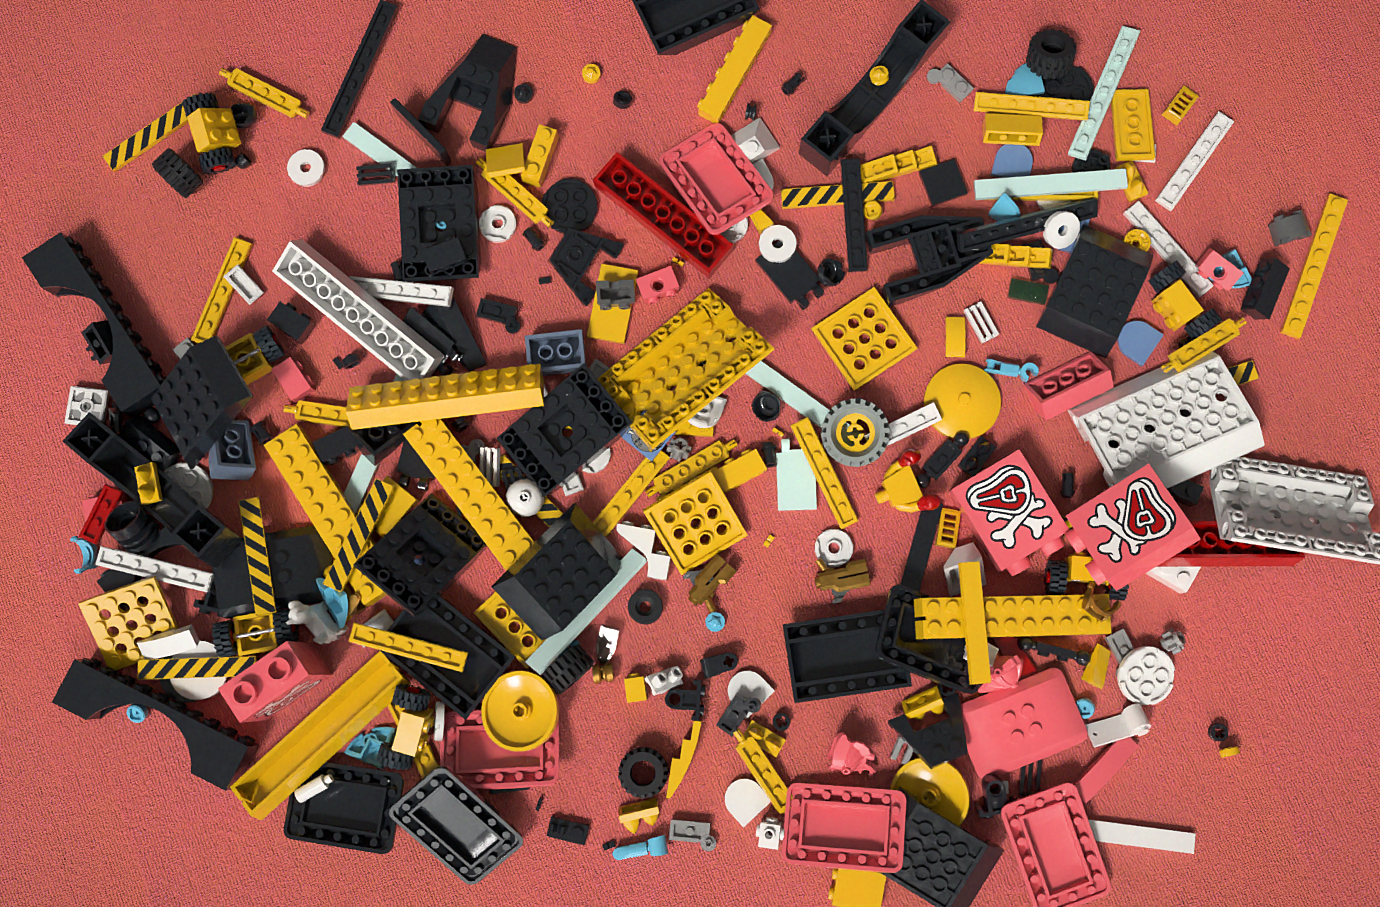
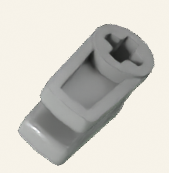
M899 734L889 757L893 760H896L898 755H900L899 752L902 745L907 743L899 737ZM908 743L901 759L903 765L909 762L913 753V748Z

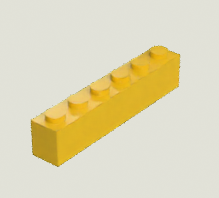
M753 15L749 21H745L741 36L738 35L733 43V50L728 51L725 56V64L723 67L720 66L718 68L714 83L710 82L706 90V97H702L697 105L699 116L712 123H720L771 34L772 25Z
M750 448L742 452L740 458L736 460L734 457L724 462L723 467L718 469L716 466L711 468L710 471L725 494L767 471V468L757 449L752 451ZM683 484L674 488L673 491L683 486ZM706 492L700 493L698 500L705 501L708 494ZM666 493L657 497L656 500L658 501L665 497ZM683 503L681 510L688 511L691 508V503ZM668 512L664 516L665 521H672L674 519V513Z

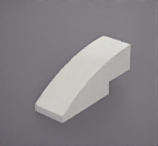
M191 624L177 630L173 628L138 641L137 645L144 659L149 660L193 649L198 646L200 641Z

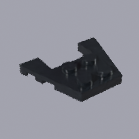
M567 228L548 261L582 305L588 306L596 292L580 282L582 276L599 249L613 259H616L625 244Z
M958 693L943 698L944 710L948 719L913 732L905 714L888 721V725L892 729L894 728L899 737L913 748V751L930 769L963 757L968 753Z

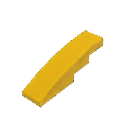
M929 146L917 151L910 150L895 156L892 154L860 165L862 183L882 181L938 165L933 147Z
M993 244L991 245L993 254L979 263L1051 269L1053 250L1051 248Z
M694 720L691 740L683 739L680 758L672 757L666 798L670 799L688 769L697 745L702 721Z

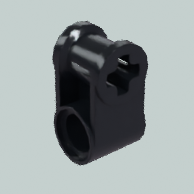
M731 652L699 660L705 679L733 670L738 664L737 656ZM726 656H729L730 659L734 658L735 660L734 662H732L731 667H729L728 664H724Z

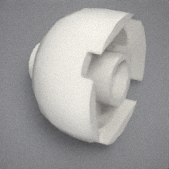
M520 479L513 482L506 493L508 508L514 514L521 517H530L540 511L545 501L539 486L529 479Z

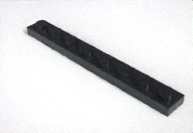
M384 0L379 1L321 128L322 133L340 139L399 9L397 5Z
M1091 197L957 232L958 251L962 253L1045 231V222L1057 211H1069L1078 218L1079 222L1098 217L1097 199Z

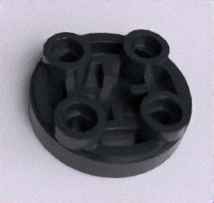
M1091 149L1086 161L1078 158L1074 159L1072 173L1110 170L1109 156L1098 150Z

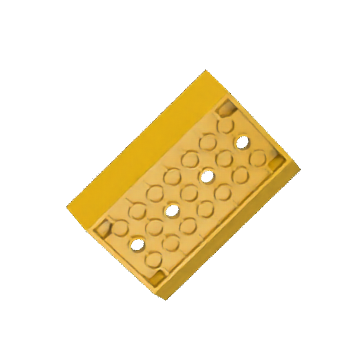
M708 288L597 379L633 422L630 428L650 449H654L775 349L752 327L748 329L735 317L731 308ZM731 338H736L733 342H728ZM701 362H706L704 366H699ZM677 386L673 391H669L671 387ZM647 410L644 415H640L642 411Z

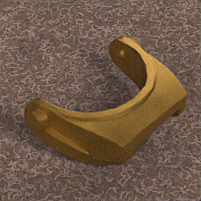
M1090 582L1087 585V591L1083 598L1082 609L1100 622H1103L1121 607V601L1117 600L1109 610H1103L1097 605L1093 596L1096 584Z
M354 593L347 598L348 617L359 614L368 607L363 605L359 593Z

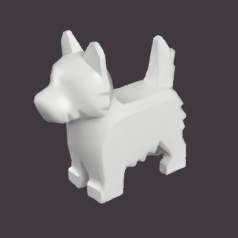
M291 601L288 604L290 612L288 615L289 620L286 622L287 625L305 624L315 636L313 641L319 644L338 640L348 629L346 625L340 629L334 623L332 617L326 612L329 608L325 601L311 606L303 605L299 601Z

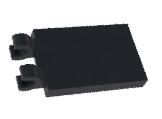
M779 240L773 247L781 248L783 243ZM796 250L790 259L781 263L770 262L762 254L755 259L758 266L790 304L796 301L799 307L805 310L809 307L808 304L810 303L804 295L809 291L817 299L824 295V290L817 284L820 281L818 276Z
M411 307L402 321L445 355L434 372L439 370L443 376L451 375L454 369L445 363L447 358L450 357L456 362L457 360L460 361L464 356L461 351L454 347L457 341L452 339L418 309Z
M405 439L397 472L402 473L399 485L408 488L411 477L419 478L417 488L427 491L430 478L436 479V477L409 441Z

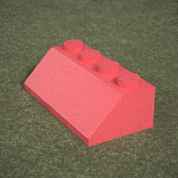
M1092 352L1084 354L1023 384L1036 411L1045 421L1114 388L1110 369Z

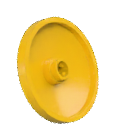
M954 364L937 372L928 383L923 399L924 407L934 402L942 418L941 421L932 424V426L940 434L954 439V435L959 431L966 432L969 435V439L984 434L997 420L1001 408L1000 392L993 378L981 368L970 364Z
M526 671L507 673L499 677L484 696L481 708L483 726L492 741L506 750L529 751L545 743L556 728L559 718V703L556 693L544 678L535 673Z
M917 758L905 764L896 773L890 790H898L899 787H902L917 796V800L955 824L960 826L969 811L970 792L965 778L954 765L948 762L930 769L920 758Z

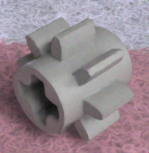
M678 437L676 440L671 439L670 445H668L666 450L670 452V458L678 462L682 458L687 459L688 453H690L692 448L688 446V440Z
M1172 628L1162 634L1163 638L1160 642L1166 652L1172 651L1173 654H1176L1185 648L1183 645L1186 644V639L1182 632H1174Z

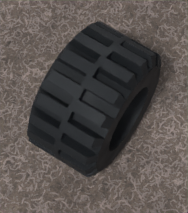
M1044 29L1043 32H1037L1036 35L1032 36L1026 56L1027 67L1031 68L1030 71L1036 73V76H1043L1045 79H1056V77L1061 78L1063 75H1067L1072 69L1077 50L1074 38L1069 37L1070 35L1063 33L1062 30Z
M167 148L151 163L154 170L182 197L188 198L203 184L202 178L173 149Z
M576 644L550 664L543 672L542 678L551 685L556 694H561L589 671L594 661L580 644Z
M638 747L628 752L621 760L618 769V778L622 788L624 787L626 792L632 794L633 797L650 798L658 794L666 784L668 777L667 762L663 755L650 747ZM645 760L654 766L655 776L648 784H639L632 777V768L638 761Z

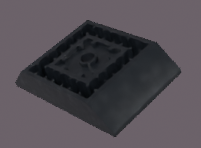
M473 165L397 169L403 282L479 278L481 257L478 200ZM439 222L446 224V228L442 232L436 230V224ZM448 237H458L462 242L468 263L432 275L429 272L422 250L426 249V246L429 244L437 243L438 245L443 243L444 239Z
M583 364L544 397V406L532 407L496 439L528 479L539 486L542 496L546 497L567 484L618 441L633 422L589 368ZM566 427L573 429V434L570 437L564 436L563 431Z
M431 493L360 557L353 566L414 617L422 614L472 566L487 545L473 527ZM421 559L424 564L418 565L414 560Z

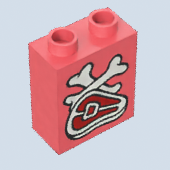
M1017 450L948 492L997 572L1007 568L1010 575L1014 576L1032 565L1027 556L1039 548L1046 557L1066 545L1061 535L1069 531V528L1020 450Z
M1149 463L1066 515V518L1073 527L1064 533L1077 553L1087 548L1094 559L1085 565L1088 572L1098 586L1108 580L1116 591L1200 540L1194 527Z
M286 641L219 687L218 690L240 723L262 721L276 715L332 676V673L312 643Z

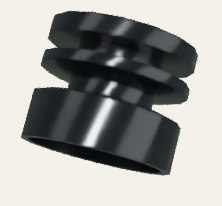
M127 501L113 509L108 515L104 526L106 531L129 553H137L146 549L159 534L158 523L136 501Z

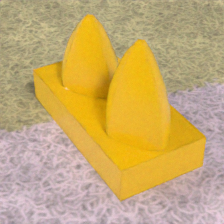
M1133 161L1114 168L1126 169L1128 187L1123 190L1129 203L1147 196L1148 191Z
M151 462L134 467L141 504L148 505L162 501L156 463Z
M935 686L902 701V706L908 720L911 718L922 720L925 712L929 710L941 715L944 709V702L939 688Z
M751 720L743 734L745 737L753 736L761 749L777 757L786 741Z
M657 798L618 807L620 823H623L633 834L636 833L639 827L640 818H643L646 823L653 826L659 814Z

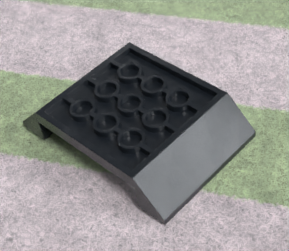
M899 787L898 791L905 795L907 801L903 866L896 873H880L935 907H970L1003 854L1004 849L988 839L983 841L920 803L914 794Z

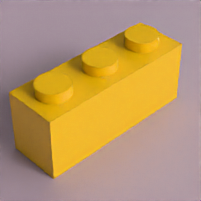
M985 113L982 125L983 143L1039 146L1043 135L1042 116Z
M539 124L525 163V172L521 174L523 183L538 188L542 187L559 139L556 129Z

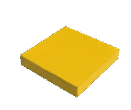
M523 143L486 149L488 178L525 172Z

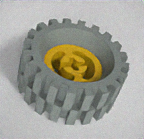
M855 398L841 401L831 408L822 423L821 438L824 448L835 461L846 466L859 467L874 462L883 454L889 441L890 430L887 418L875 404L863 399ZM857 420H862L870 429L868 441L861 445L860 440H862L864 434H859L856 439L851 435L848 438L854 441L855 444L852 447L848 446L841 436L843 425L850 421L851 426L848 427L847 432H852L855 427L860 431L863 428L857 424Z

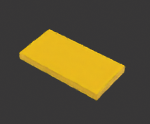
M1149 89L1116 90L1111 101L1116 161L1154 160L1155 149Z
M601 264L598 281L617 282L620 280H633L635 293L636 279L638 278L639 271ZM596 292L587 338L624 344L632 304H630V309L621 310L619 307H612L610 310H600V306L597 304Z

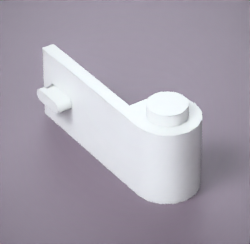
M1132 704L1126 707L1121 715L1085 726L1095 748L1134 735H1145L1149 732L1151 724L1141 704Z

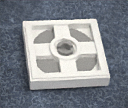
M71 386L64 423L77 425L89 412L105 423L110 398L108 390Z

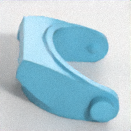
M78 536L70 538V542H75L79 545L83 554L82 567L74 569V572L82 574L86 570L98 567V565H95L98 557L97 545L83 538H78Z

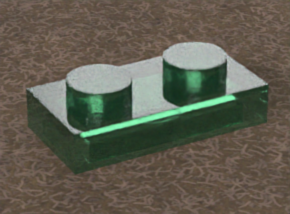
M1011 278L1007 298L1045 305L1049 286Z

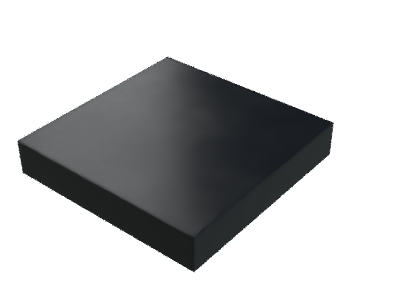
M955 159L919 171V176L931 207L968 194Z

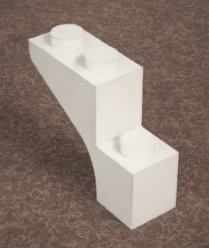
M622 521V524H617L618 533L646 556L648 561L647 577L667 581L671 557L667 556V552L656 551V554L652 553L656 536L655 530H652L653 527L649 525H641V528L634 527V523Z

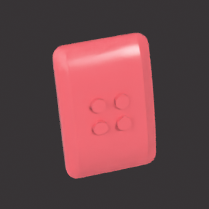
M714 123L666 151L659 158V163L666 175L710 234L717 235L770 204L774 198L772 189L722 124Z
M1058 668L1046 669L1017 682L1019 686L1013 690L1008 688L989 692L960 704L968 754L976 774L981 779L987 774L1000 776L1085 741L1088 734L1086 726L1061 670Z
M473 710L466 720L455 711L447 712L444 714L443 739L440 741V766L447 767L475 790L553 785L559 779V718L554 732L545 743L529 751H510L498 746L488 736L483 726L481 710Z
M1065 782L1009 802L1001 808V818L1033 907H1076L1101 898L1110 892L1111 884L1078 790L1072 783Z
M793 783L789 786L786 797L782 857L787 863L793 865L896 873L903 866L906 797L898 790Z

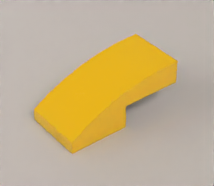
M946 317L945 357H965V317Z

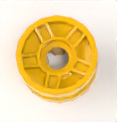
M1140 229L1129 231L1122 239L1123 242L1132 246L1133 242H1138L1137 248L1146 252L1151 244L1149 235Z

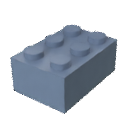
M582 329L525 336L527 365L540 364L543 376L573 373L583 364L587 366Z

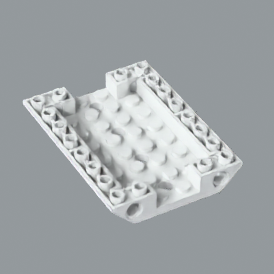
M1212 351L1179 372L1173 368L1165 373L1163 370L1169 366L1164 369L1160 367L1067 410L1084 442L1089 441L1104 468L1103 476L1109 487L1114 486L1149 463L1167 489L1265 445L1257 417L1218 354ZM1223 394L1226 400L1218 401L1215 395ZM1187 409L1190 412V416L1183 417L1180 414V410ZM1152 425L1155 431L1152 433L1146 432L1144 426ZM1116 440L1119 443V447L1111 448L1108 442Z
M1238 457L1211 469L1209 484L1220 539L1380 564V533L1372 532L1368 514L1374 506V501L1366 477L1247 457Z

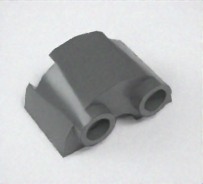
M1303 210L1295 211L1288 217H1285V215L1273 218L1274 222L1268 225L1275 246L1312 236Z
M620 280L617 282L596 281L597 304L600 306V310H610L612 307L626 310L630 309V304L635 302L633 280Z

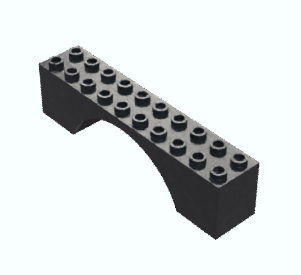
M920 0L898 25L881 54L855 87L830 110L824 111L801 138L799 155L828 177L840 163V160L846 156L944 41L951 21L924 0ZM876 66H884L888 69L889 79L883 85H875L871 82L870 71Z
M60 232L24 255L22 259L42 289L56 297L81 296L89 298L104 312L112 331L113 352L109 368L101 381L121 412L134 418L138 417L150 407L155 406L151 397L166 379V376L163 377L161 366L152 360V353L147 346L144 347L141 343L143 339L140 334L131 328L133 325L131 320L122 314L123 308L111 297L113 295L112 291L101 282L103 278L100 273L92 268L94 264L87 255L84 256L82 245L77 240L74 241L70 235L66 236Z
M89 412L62 441L89 465L107 477L151 513L170 531L174 538L195 556L215 569L220 566L243 540L158 467L157 471L163 500L142 505L134 467L151 463V461L92 413Z
M83 657V659H74L52 700V703L85 720L102 719L111 711L129 704H141L160 711L177 725L186 740L191 758V774L225 791L231 790L230 786L246 773L259 747V744L255 743L254 738L247 735L243 737L237 734L238 730L229 726L225 728L220 725V721L214 718L207 719L203 717L204 713L201 711L187 709V705L183 702L169 700L170 697L162 692L156 693L152 691L153 688L144 683L140 685L135 682V678L129 675L122 676L118 674L119 670H114L109 666L106 668L101 665L102 662L95 658L88 659Z

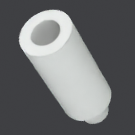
M331 774L327 776L320 775L294 791L296 799L302 803L327 789L329 783L334 781Z

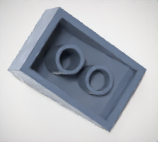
M234 419L209 449L208 463L211 478L249 481L256 469L249 421Z

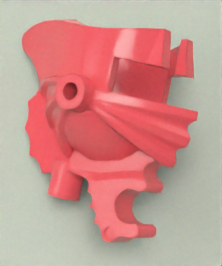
M997 654L993 666L990 667L991 683L980 684L978 692L986 693L1008 688L1013 690L1018 687L1019 684L1017 682L1022 673L1023 659L1019 658L1018 655L998 656Z
M841 732L836 734L826 758L832 760L831 765L826 764V767L833 771L838 769L843 774L853 773L854 771H858L861 774L863 770H868V775L872 776L876 772V765L874 762H871V760H874L875 752H871L869 746L864 742L852 741L845 733Z

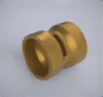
M606 663L604 666L599 664L592 666L594 684H600L602 681L614 682L612 663Z

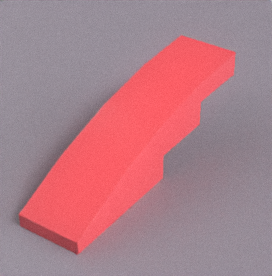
M1131 737L1113 742L1095 762L1090 764L1076 781L1074 786L1078 790L1083 805L1111 779L1139 747Z

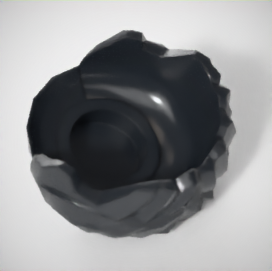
M236 103L232 105L231 110L237 128H248L257 120V112L254 106L249 103Z
M827 258L821 261L818 266V278L825 286H836L840 284L845 276V272L842 270V263L837 260Z
M767 391L759 392L755 396L751 406L756 417L763 422L776 420L780 415L781 407L777 396Z

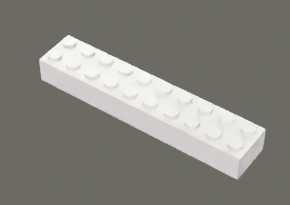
M293 240L288 243L272 270L273 273L404 380L429 378L432 376L445 355L304 240Z

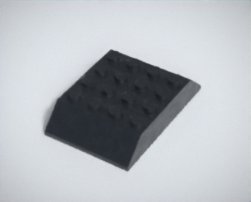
M632 0L658 55H677L743 25L746 20L750 19L752 15L760 10L756 0Z
M1083 224L1037 322L1036 328L1106 358L1116 343L1151 267L1153 254Z
M213 336L190 347L153 394L151 400L189 468L194 469L253 395L220 338Z
M573 503L491 587L540 640H544L563 631L618 574L623 557L579 506Z
M442 596L422 614L413 617L404 609L387 631L467 652L468 656L463 672L380 650L465 720L515 659V656L504 645Z
M884 610L782 624L794 703L912 686L910 672L882 661L875 653Z

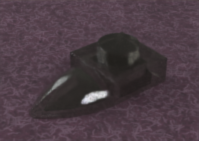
M604 624L600 626L596 652L601 665H604L612 657L618 644L621 629Z

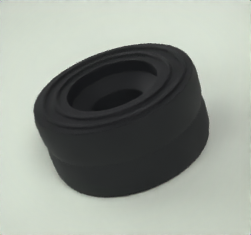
M638 590L628 601L629 615L639 624H652L662 614V600L652 590ZM644 601L651 604L650 611L646 613L640 610V604Z

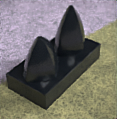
M980 436L957 467L970 477L975 476L996 449V446L983 436Z

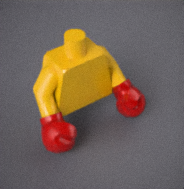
M915 448L905 450L902 456L898 458V461L890 465L883 475L884 481L881 483L884 490L874 494L878 504L889 501L892 508L896 507L898 511L910 513L919 510H935L940 506L941 500L938 495H922L910 465L920 460L921 453Z

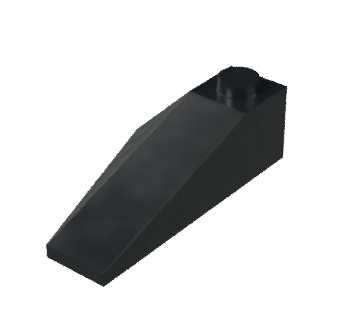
M453 295L450 307L429 305L422 312L452 339L457 341L454 347L464 354L459 362L469 372L487 364Z
M418 421L354 430L350 428L348 432L361 453L376 466L406 439L403 435L416 424L420 426L422 423Z

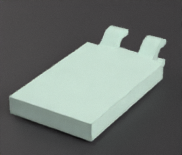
M782 439V453H776L778 511L816 510V478L802 449L790 450L789 439Z

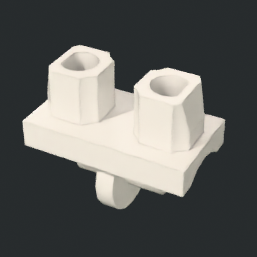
M675 666L646 676L645 681L650 685L652 694L655 696L683 684L681 679L683 674L679 667Z

